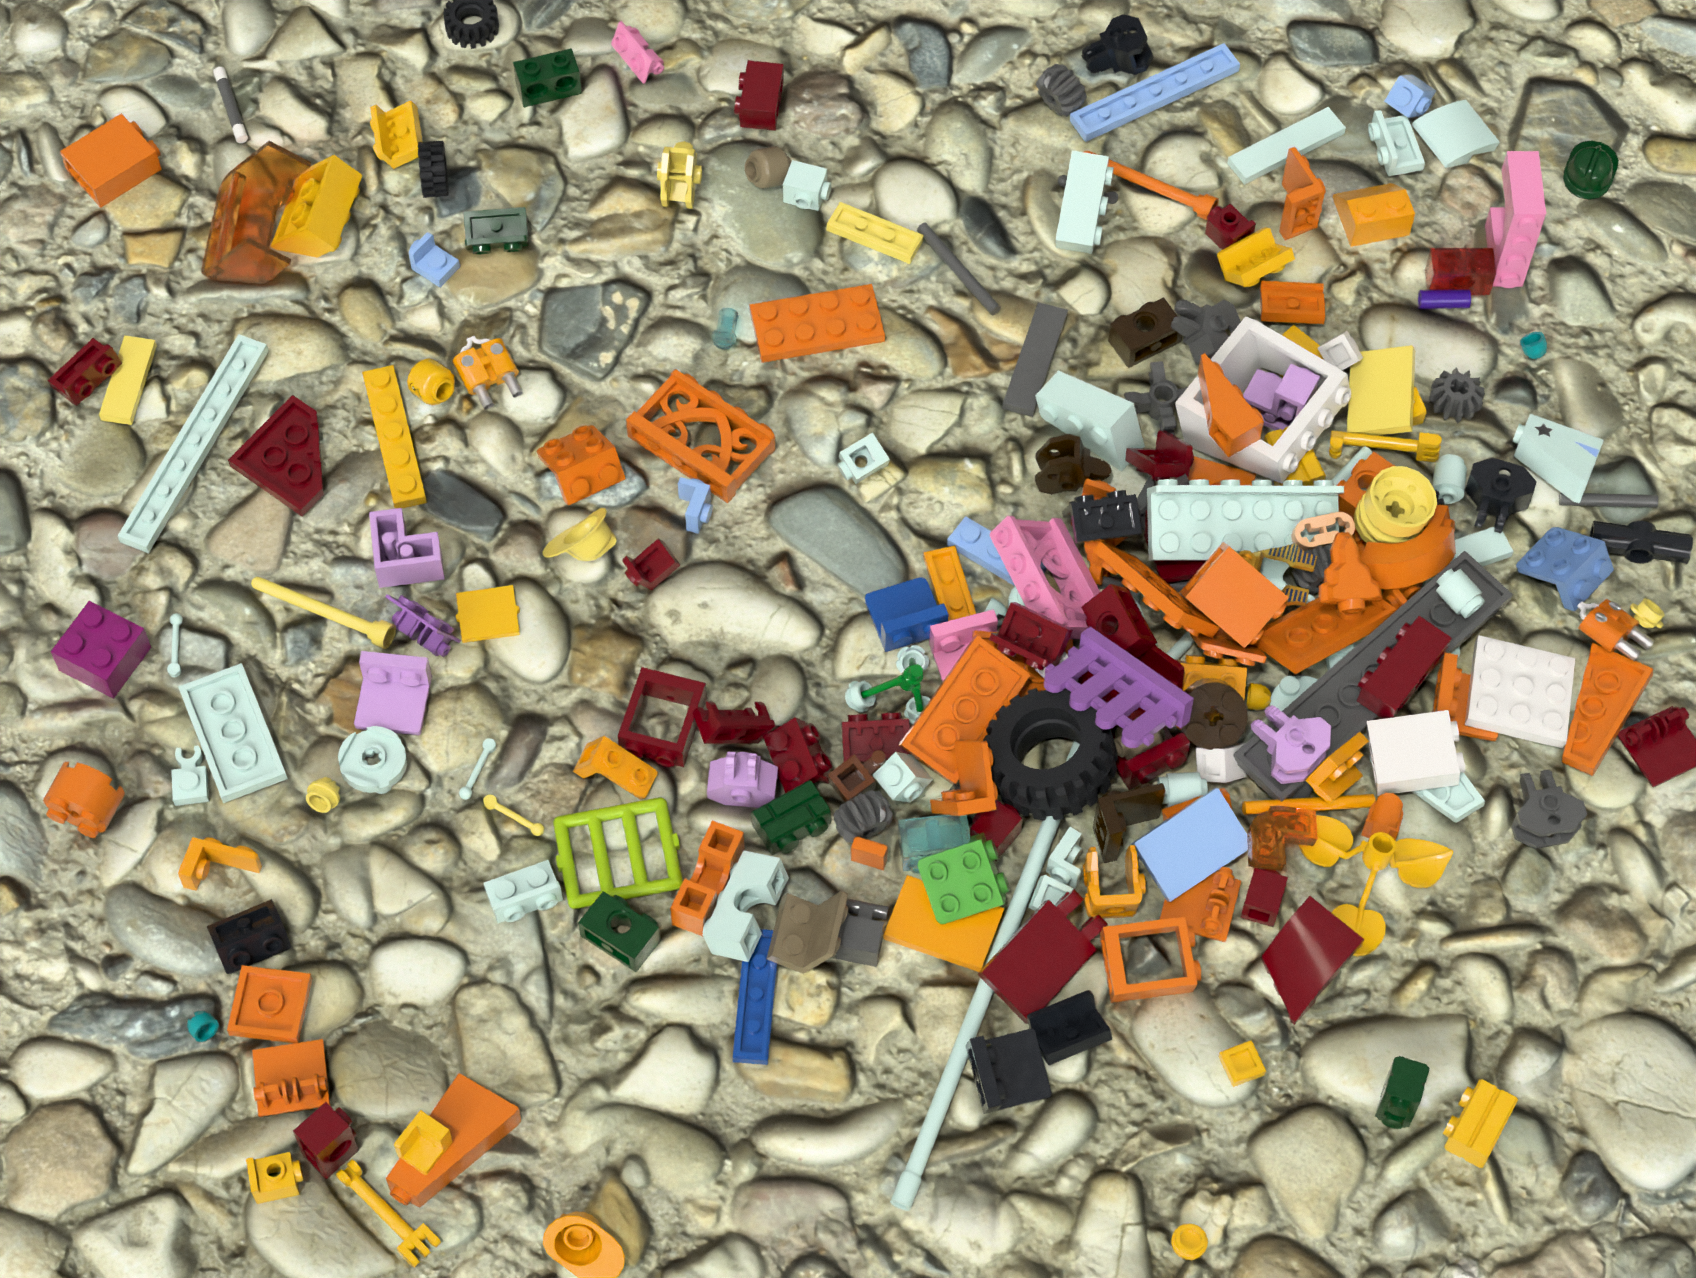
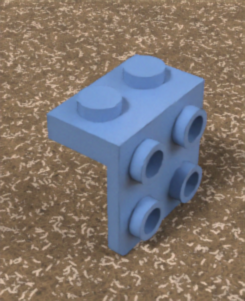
M1559 527L1549 529L1516 564L1519 573L1556 584L1564 608L1574 612L1578 609V604L1588 599L1598 586L1614 571L1604 541Z

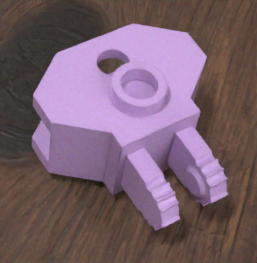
M1268 706L1264 710L1265 716L1279 730L1275 732L1259 719L1254 720L1250 725L1251 730L1268 745L1267 751L1272 755L1271 776L1281 784L1303 782L1326 758V751L1330 748L1331 725L1321 717L1298 719L1293 715L1289 718L1276 706Z
M728 751L726 757L710 761L707 798L723 805L759 808L775 799L778 767L761 760V756H757L755 753Z

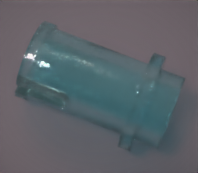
M722 308L718 314L717 328L712 333V340L717 348L730 349L737 340L735 329L739 315L732 308Z

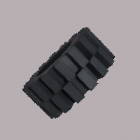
M453 0V3L450 1L446 3V8L443 11L447 37L449 39L452 38V43L455 45L460 42L462 48H466L467 44H470L471 49H476L477 43H480L481 47L486 46V39L491 43L494 40L493 35L497 36L499 21L496 4L494 5L493 0ZM468 16H478L482 18L481 21L475 24H464L460 22L462 19Z
M418 142L423 198L448 196L449 186L444 142Z

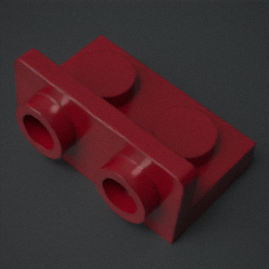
M901 712L881 713V720L868 721V714L848 715V722H841L843 762L854 754L860 762L867 761L872 757L873 752L877 750L884 752L886 760L895 752L910 754L899 746L910 729L909 719H902Z

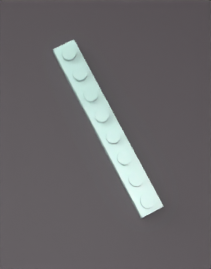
M238 334L119 532L118 539L120 543L146 553L150 552L268 353L267 344Z

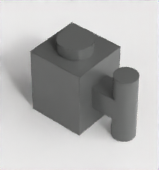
M848 899V913L857 914L858 917L847 915L845 921L841 924L838 937L841 938V943L836 953V959L877 967L883 942L884 922L873 920V918L887 920L889 907Z

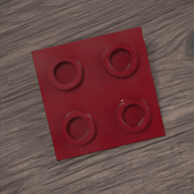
M1671 706L1621 730L1617 735L1653 788L1696 767V738L1685 724L1686 720L1689 719V713L1685 707Z

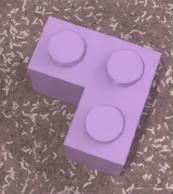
M1290 364L1282 379L1274 373L1257 369L1243 397L1251 407H1255L1261 413L1264 426L1274 430H1283L1293 422L1316 393L1320 376L1307 368H1300L1293 364Z
M402 508L369 512L374 567L379 588L445 580L438 532L407 536Z

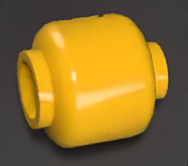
M428 358L417 362L411 368L407 384L411 393L421 401L429 405H438L447 401L452 396L455 379L447 367L434 359Z

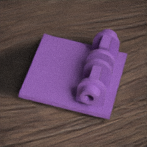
M388 594L385 596L403 609L402 612L397 611L392 617V622L395 623L396 629L409 636L412 640L417 639V643L429 650L433 655L445 657L451 649V646L448 645L451 639L460 643L461 640L452 634L455 629L442 619H437L429 614V610L416 601H411L403 595H400L398 599Z

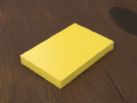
M1413 345L1360 352L1363 358L1350 366L1349 386L1351 398L1348 402L1347 432L1369 435L1412 432L1416 352Z

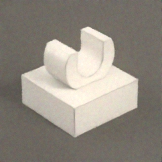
M1348 331L1341 333L1318 347L1324 360L1340 370L1346 369L1363 358L1358 350L1359 347Z

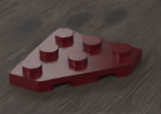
M292 395L228 459L231 468L302 517L324 495L319 422L317 411Z

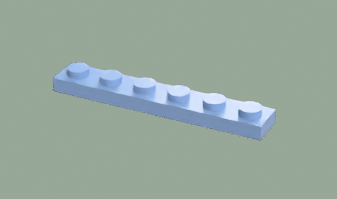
M1225 43L1070 113V122L1083 140L1087 142L1239 72L1240 63Z

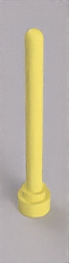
M255 577L252 579L251 585L254 589L367 635V638L371 640L373 645L387 649L394 640L396 634L395 624L385 620L370 622L264 578Z

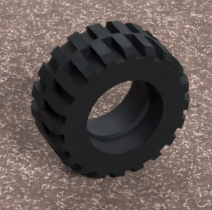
M1037 688L1028 690V695L1021 698L1017 695L1009 700L1010 705L1008 707L1003 705L995 713L997 720L992 719L986 728L988 735L983 738V741H987L988 747L993 754L992 780L997 786L998 795L1001 796L1002 801L1013 806L1023 816H1028L1029 813H1032L1033 818L1037 820H1046V816H1053L1054 820L1064 819V815L1073 813V816L1082 813V808L1087 804L1092 807L1097 803L1098 794H1105L1111 786L1109 779L1115 777L1118 755L1111 729H1101L1096 725L1097 710L1093 707H1089L1084 711L1072 709L1069 705L1071 692L1066 688L1058 693H1052L1047 690L1038 691ZM1062 737L1074 740L1080 744L1075 754L1068 761L1054 768L1034 769L1021 763L1028 750L1045 739Z

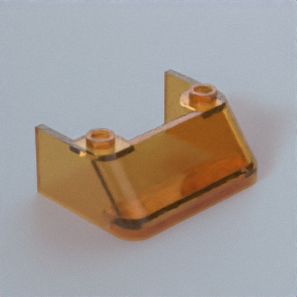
M269 140L224 177L218 190L201 268L202 275L217 281L265 284L268 281H272L278 273L291 264L290 258L270 249L269 246L276 212L284 204L290 203L295 193V189L292 188L294 180L311 167L310 161Z

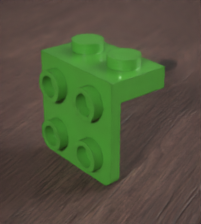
M984 832L971 836L968 843L923 857L918 861L917 866L935 918L940 924H946L1004 905L1005 893L1010 892L1008 881L1004 872L998 873L994 860L998 859V853L993 840L987 841Z

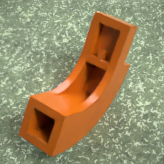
M1437 505L1435 513L1425 530L1411 540L1400 543H1366L1360 559L1370 567L1372 578L1379 582L1380 589H1397L1424 582L1440 573L1450 564L1456 554L1454 539L1455 521L1450 519L1449 506Z

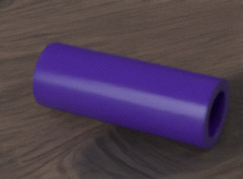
M1419 290L1418 292L1419 309L1470 308L1471 306L1470 290Z

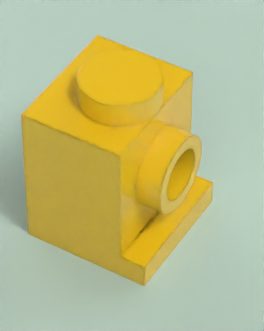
M290 1152L254 1159L253 1157L246 1159L251 1193L256 1204L300 1195L298 1182L304 1181L300 1160L294 1161ZM280 1172L276 1177L269 1176L271 1173Z

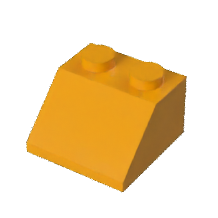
M1389 183L1333 194L1332 198L1350 247L1410 236L1415 212L1406 189Z

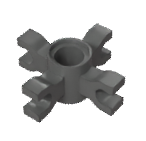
M1163 361L1150 362L1151 372H1149L1148 376L1151 386L1149 392H1125L1124 398L1134 403L1136 414L1148 412L1151 418L1159 421L1161 431H1167L1175 436L1174 429L1177 426L1174 416L1175 403L1189 386L1177 389L1173 382L1166 380Z

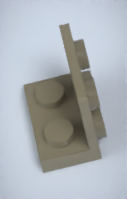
M840 891L819 905L789 893L782 896L766 959L804 974L830 957L835 956L841 943V938L838 937L840 926L848 914V906L846 905L848 893Z

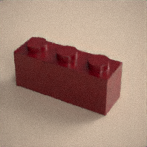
M1418 616L1411 625L1406 622L1395 637L1398 642L1393 649L1387 646L1376 661L1379 664L1378 668L1374 673L1368 670L1357 685L1361 689L1357 702L1382 719L1397 716L1444 653H1446L1452 637L1421 616Z

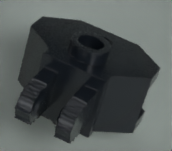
M1125 14L1112 18L1105 32L1099 34L1101 40L1091 43L1082 49L1081 56L1087 62L1086 68L1091 74L1112 68L1114 73L1122 71L1137 75L1147 71L1154 58L1147 43V35L1139 18Z
M1493 457L1473 463L1465 491L1477 505L1476 511H1478L1474 526L1482 527L1488 514L1497 517L1494 524V532L1502 533L1505 520H1508L1510 514L1528 509L1537 481L1524 466ZM1506 470L1510 473V476L1499 474V471Z

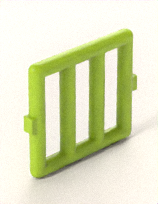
M663 797L561 815L554 818L553 826L559 853L556 856L558 872H562L570 908L579 909L591 906L603 891L612 897L618 895L626 900L680 889L683 882L677 850H680L677 833L673 834L667 801ZM655 812L668 878L648 881L635 816ZM622 818L634 884L614 888L602 822ZM588 824L600 891L580 894L568 828Z

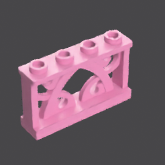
M1007 516L990 532V538L1025 606L1073 629L1070 639H1080L1081 633L1088 628L1085 622L1087 617L1081 607L1096 596L1100 590L1062 518H1052L1049 522L1020 520L1015 519L1014 516ZM1041 562L1052 573L1061 591L1060 593L1050 586L1040 567Z

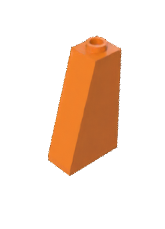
M459 1073L429 1115L450 1130L452 1144L427 1175L422 1174L399 1158L386 1177L391 1191L390 1195L403 1205L407 1206L409 1203H412L419 1208L519 1125L521 1122L519 1107Z

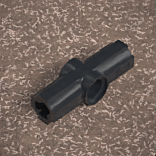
M1593 521L1589 537L1604 541L1608 553L1625 555L1628 561L1638 564L1648 563L1653 559L1688 564L1693 545L1691 534L1656 530L1655 525L1647 521H1634L1628 525Z

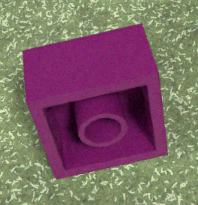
M88 601L51 650V654L59 671L114 699L152 647L143 627Z

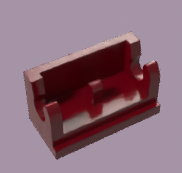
M706 701L705 704L708 710L697 707L692 712L704 744H759L763 737L775 726L774 720L770 719L763 702L754 703L758 716H755L752 708H745L744 710H718L717 705L713 701Z

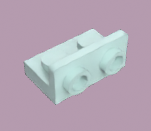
M549 860L483 883L497 923L504 921L514 922L521 919L526 913L537 909L548 910L558 902L563 901L559 881L555 878Z

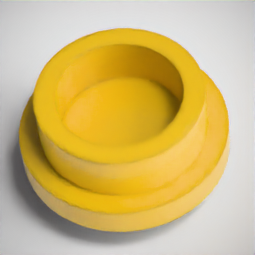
M1190 1223L1183 1224L1173 1232L1171 1245L1173 1251L1180 1258L1195 1260L1205 1253L1208 1246V1238L1201 1227Z

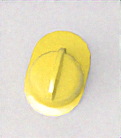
M606 508L594 511L583 521L557 535L546 545L542 552L543 556L550 558L567 552L577 560L591 561L605 554L617 541L616 536L604 520L607 513Z

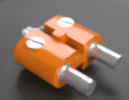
M1605 599L1600 605L1581 602L1577 606L1581 610L1580 617L1583 619L1578 629L1611 653L1618 649L1635 661L1641 652L1627 642L1629 638L1647 650L1654 643L1653 639L1637 629L1640 623L1638 620L1609 599ZM1594 608L1587 616L1585 615L1586 609Z

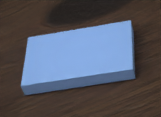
M1219 788L1212 789L1131 843V845H1135L1138 856L1167 902H1171L1254 846Z

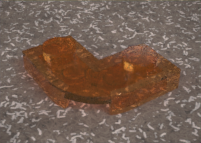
M1278 805L1270 806L1268 811L1256 816L1247 832L1248 866L1282 871L1286 865L1285 843L1314 846L1318 839L1316 810Z

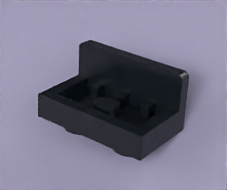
M1090 990L1027 1015L1029 1029L1035 1030L1041 1055L1048 1066L1112 1040L1111 1029L1096 1009L1094 995Z

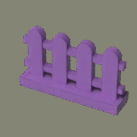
M1092 627L1087 628L1081 633L1079 650L1076 647H1072L1068 650V658L1059 665L1049 664L1045 667L1044 688L1047 691L1058 693L1066 688L1071 692L1069 705L1072 709L1084 711L1089 707H1093L1097 710L1095 723L1099 728L1111 729L1116 725L1123 728L1121 742L1126 747L1136 748L1143 743L1149 746L1154 742V734L1164 726H1168L1170 729L1175 725L1182 728L1190 721L1193 697ZM1087 671L1094 675L1082 685L1075 681ZM1113 689L1120 693L1108 703L1101 699ZM1139 707L1146 711L1134 721L1127 717Z

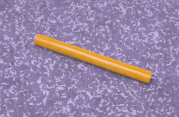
M1374 794L1339 796L1331 804H1328L1321 797L1285 799L1282 802L1278 799L1243 801L1242 812L1244 815L1370 808L1375 802Z

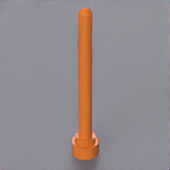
M1084 151L1085 153L1096 154L1091 151ZM1109 159L1108 167H1114V175L1192 207L1193 211L1197 213V217L1207 220L1209 212L1218 206L1219 198L1209 194L1193 195Z

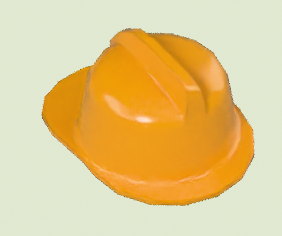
M579 1211L568 1214L563 1213L559 1218L550 1223L544 1232L543 1245L547 1254L578 1278H616L624 1268L625 1255L622 1246L612 1235L601 1228L599 1221L591 1214Z

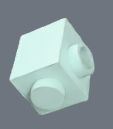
M792 160L783 183V202L796 205L802 209L819 211L822 200H828L831 191V182H827V169Z
M895 752L873 774V777L892 800L908 803L919 797L924 788L933 780L913 755Z

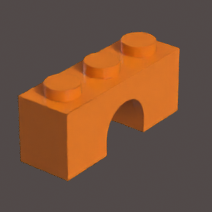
M711 821L698 849L699 857L694 873L690 880L684 878L670 908L672 925L703 937L704 924L707 919L711 918L714 912L718 895L725 889L730 879L733 865L738 863L743 850H745L744 832L716 821Z

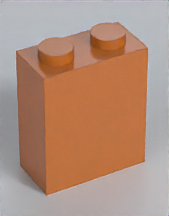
M122 113L60 151L66 170L100 208L162 170L158 159L161 153L152 140L147 141L143 137V133L135 121L129 122Z
M1222 542L1180 591L1187 600L1244 648L1248 644H1255L1264 633L1263 627L1271 618L1274 620L1282 614L1286 608L1285 602L1289 598L1225 542Z

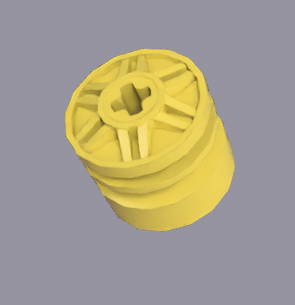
M1392 466L1384 469L1372 480L1366 493L1357 504L1354 513L1355 528L1366 543H1400L1411 540L1422 533L1424 527L1433 517L1437 506L1436 491L1430 481L1419 471L1403 466Z

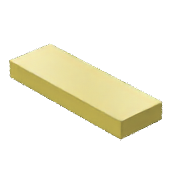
M839 202L827 223V231L908 264L912 262L923 243L922 234L842 202Z
M124 335L118 354L122 364L111 375L99 413L101 421L133 424L157 347L155 340Z

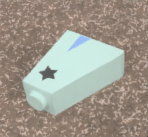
M1530 414L1525 426L1522 424L1518 425L1512 442L1518 444L1514 454L1515 458L1573 502L1580 503L1604 440Z

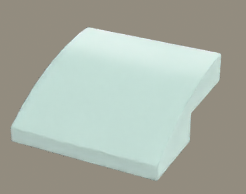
M1466 99L1439 107L1419 117L1412 123V126L1445 168L1467 164L1473 155L1494 151L1500 143Z

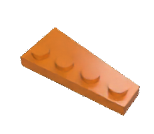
M1592 642L1575 713L1563 752L1562 763L1591 776L1595 774L1651 680L1653 668L1633 661L1614 651L1611 653L1604 647Z

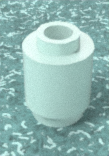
M1443 455L1434 467L1432 486L1434 490L1440 493L1438 499L1443 498L1444 504L1455 503L1464 497L1467 467L1464 464V460L1457 455Z
M1449 569L1436 581L1439 584L1436 592L1457 615L1461 613L1465 619L1485 603L1481 596L1482 591L1461 569L1456 572Z
M1199 772L1166 773V777H1158L1157 784H1164L1166 791L1163 804H1167V807L1208 793L1207 780L1201 779Z

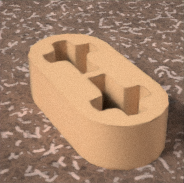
M1344 512L1301 520L1293 529L1291 534L1292 542L1304 551L1315 549L1318 546L1332 545L1335 534L1339 532H1327V529H1330L1337 521L1339 526H1345L1346 529L1343 532H1349L1352 536L1355 530V523L1352 517ZM1305 528L1310 533L1319 531V534L1315 535L1311 542L1308 541L1307 537H1301L1300 535Z

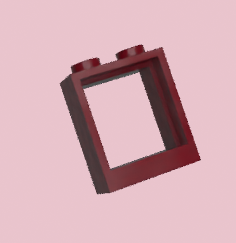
M641 667L618 733V745L639 759L644 757L656 760L657 763L666 767H673L674 765L684 767L697 729V723L692 712L697 707L704 708L707 699L706 683ZM645 695L689 706L677 743L632 732Z

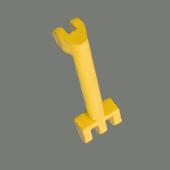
M1332 430L1329 456L1337 459L1342 455L1343 445L1415 452L1417 453V461L1436 462L1439 459L1442 438L1438 434L1421 432L1419 433V440Z
M351 1159L346 1164L347 1168L344 1171L340 1169L336 1173V1177L346 1187H351L403 1240L397 1247V1251L415 1268L420 1262L411 1251L416 1249L425 1258L431 1252L422 1241L427 1239L436 1248L441 1244L440 1239L424 1223L414 1231L361 1177L362 1169Z

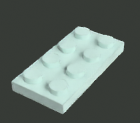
M242 663L178 686L223 803L288 779Z

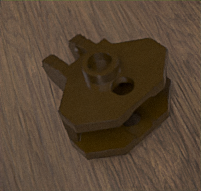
M1071 434L1049 438L1035 455L1041 470L1035 475V483L1039 492L1051 495L1065 491L1076 492L1080 487H1083L1086 479L1103 481L1112 472L1110 464L1104 460L1101 461L1099 458L1091 457L1090 449L1084 447L1081 438Z

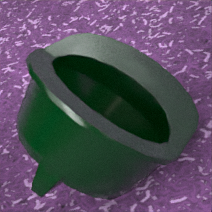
M1583 141L1575 145L1564 169L1563 180L1565 187L1571 194L1581 199L1591 200L1606 194L1612 185L1618 168L1619 159L1616 152L1610 146L1598 141Z

